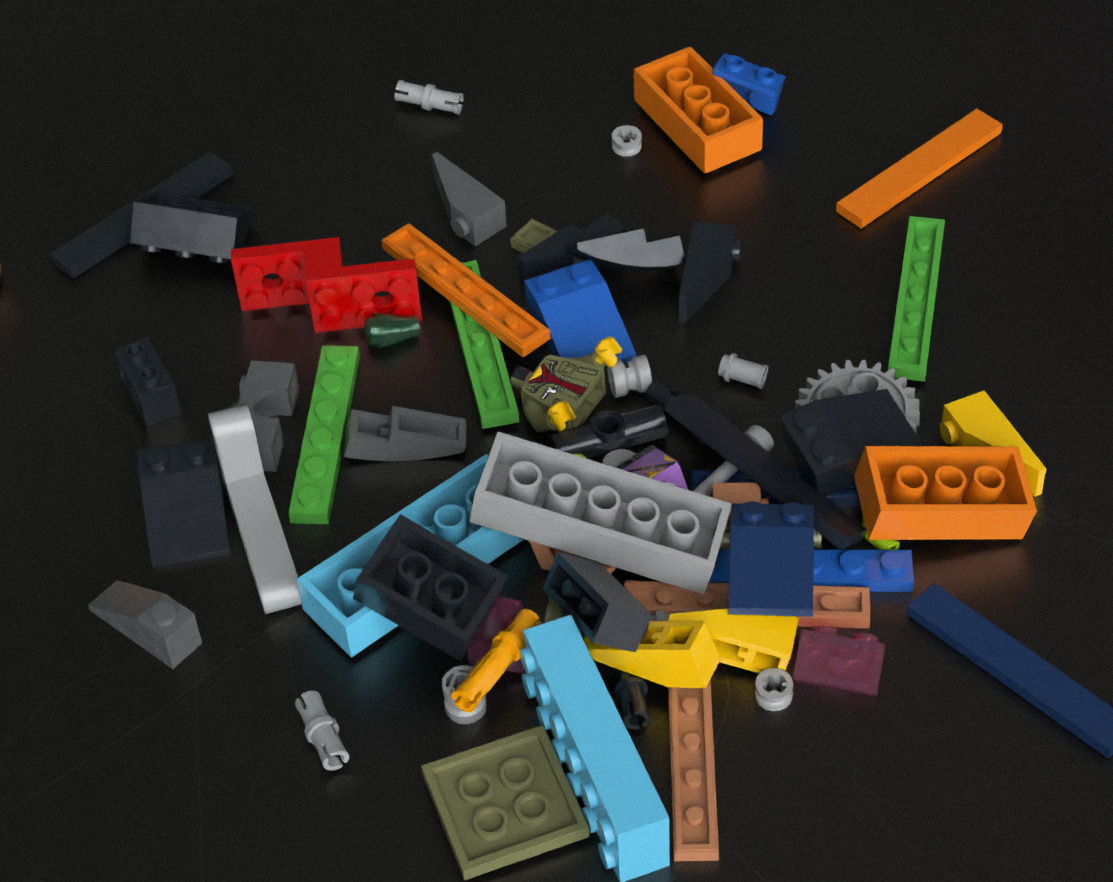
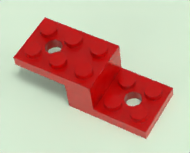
M339 237L231 249V262L242 311L310 303L315 333L422 321L415 258L344 266ZM273 273L278 274L280 277L277 279H267L264 276ZM380 291L390 292L389 295L384 297L374 295Z

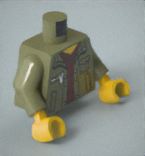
M613 337L602 339L597 344L595 351L585 356L563 358L548 355L545 356L535 371L522 366H518L514 370L511 377V386L521 390L523 413L536 432L553 431L557 433L584 424L606 394L603 367L615 366L617 362L615 355L623 350Z

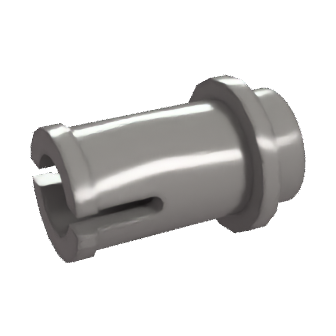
M732 353L731 356L724 354L720 362L718 375L724 377L726 382L732 379L761 389L767 377L768 365H761L737 358V353Z

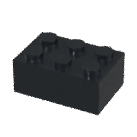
M400 514L357 577L353 599L461 661L502 597L509 576Z

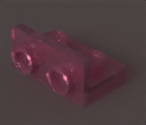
M817 625L812 626V631L801 630L793 681L877 696L883 659L886 652L885 644L878 643V637L865 633H854L853 638L837 636V630Z

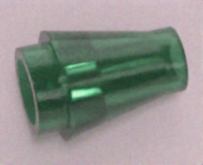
M373 313V317H365L364 320L367 345L376 346L378 349L410 338L419 337L420 335L417 316Z

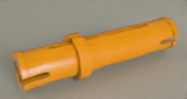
M521 609L504 632L499 631L496 634L489 651L451 694L452 700H456L454 704L459 709L468 713L473 712L513 661L515 662L520 659L519 649L525 648L523 630L542 624L541 621H538L539 616L529 609Z

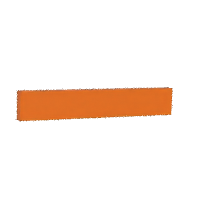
M975 109L836 203V212L862 229L1001 134L1002 123L979 109Z
M406 224L382 239L383 250L396 260L415 258L418 277L520 356L525 357L551 339L550 330L411 224Z

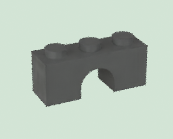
M251 361L247 375H242L240 379L238 403L234 402L232 407L247 403L254 425L263 471L276 472L284 441L279 418L269 417L275 415L292 416L299 392L295 363Z

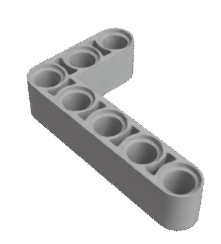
M245 403L208 413L223 480L264 613L266 615L301 605L296 580L298 575L264 475L248 405Z

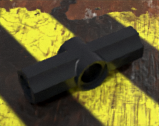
M661 405L647 407L626 414H620L613 410H603L592 417L590 424L550 434L549 444L551 448L566 453L582 454L587 459L596 456L603 460L611 451L626 449L667 437L668 425Z

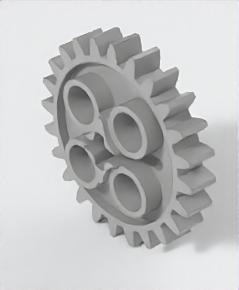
M846 360L844 369H840L835 363H832L831 373L828 374L819 369L817 370V380L807 378L806 388L799 389V400H795V409L818 399L888 389L915 433L920 421V401L915 399V388H906V377L895 380V369L893 368L885 373L881 372V363L879 362L872 369L867 368L866 360H862L859 367H853L851 361Z

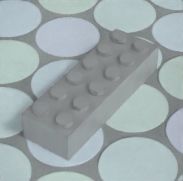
M497 432L474 494L469 522L704 595L715 566L732 503Z

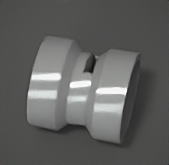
M645 355L634 356L626 364L621 360H617L615 366H607L609 384L614 398L626 396L629 390H636L639 393L646 392L648 386L652 383L651 371Z
M460 665L453 667L446 672L442 679L446 714L452 721L459 724L474 723L482 718L486 712V696L482 698L476 709L470 713L459 709L454 704L456 700L451 698L454 690L457 689L474 668L471 666Z

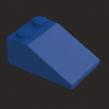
M591 259L524 281L526 312L550 330L551 339L545 343L552 355L563 358L585 356L595 351L597 344L602 339L613 337L623 349L621 353L615 355L617 360H621L625 364L632 357L636 356L608 286Z

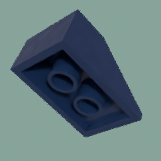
M754 501L743 504L732 503L728 614L813 617L814 505H802L795 502L784 505L761 504Z

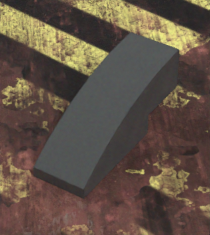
M392 406L389 416L351 409L345 428L343 457L373 461H411L462 453L466 448V419Z

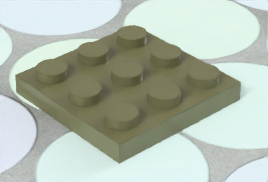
M543 725L421 766L422 776L464 880L590 837L589 826Z

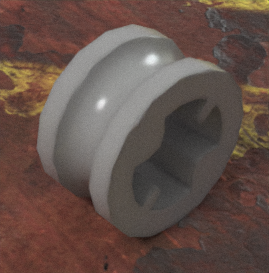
M630 125L617 127L612 133V150L620 156L637 154L642 148V133L638 128Z
M769 668L757 676L755 681V699L762 708L770 711H780L787 708L793 698V680L789 673L782 669ZM768 686L772 689L782 688L780 693L776 690L766 691Z

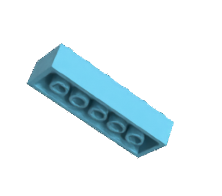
M485 454L296 579L302 609L351 658L398 626L355 601L353 595L357 577L400 514L487 564L524 540L520 537L469 522L474 494L489 457L488 454Z
M568 615L523 630L525 648L519 649V654L526 672L522 674L525 692L529 699L536 698L539 704L536 707V712L540 725L544 726L545 731L550 729L554 737L551 740V744L560 764L565 763L569 770L566 777L575 797H581L585 805L582 808V813L589 826V832H597L601 843H598V849L605 868L610 869L613 867L619 882H625L670 866L669 816L572 616Z

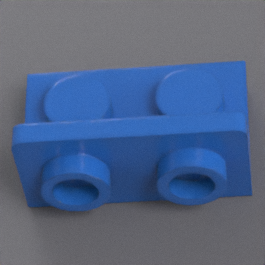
M725 53L713 70V75L723 78L753 109L771 116L773 115L779 101L785 76L776 73L770 68L759 67L746 62L739 56Z

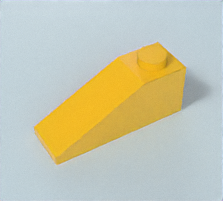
M985 391L944 405L942 422L939 425V429L945 443L952 446L1019 447L1032 495L1036 497L1042 494L1046 467Z
M727 608L670 614L668 621H705L720 656L719 662L760 674L769 668L786 670L792 654L799 617L728 614Z
M649 621L647 633L641 639L636 653L593 643L587 636L584 639L594 661L669 688H706L720 661V656L705 621Z

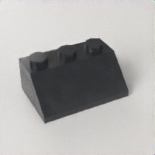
M153 191L133 203L130 243L141 245V249L144 251L161 252L162 248L175 250V255L191 258L196 257V254L208 255L210 261L229 263L231 249L243 248L254 207Z

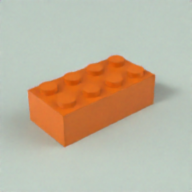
M690 46L634 68V100L697 167L706 174L762 150L763 118L723 78L713 75L714 69Z
M865 446L854 473L869 540L1023 539L1037 512L1019 447Z

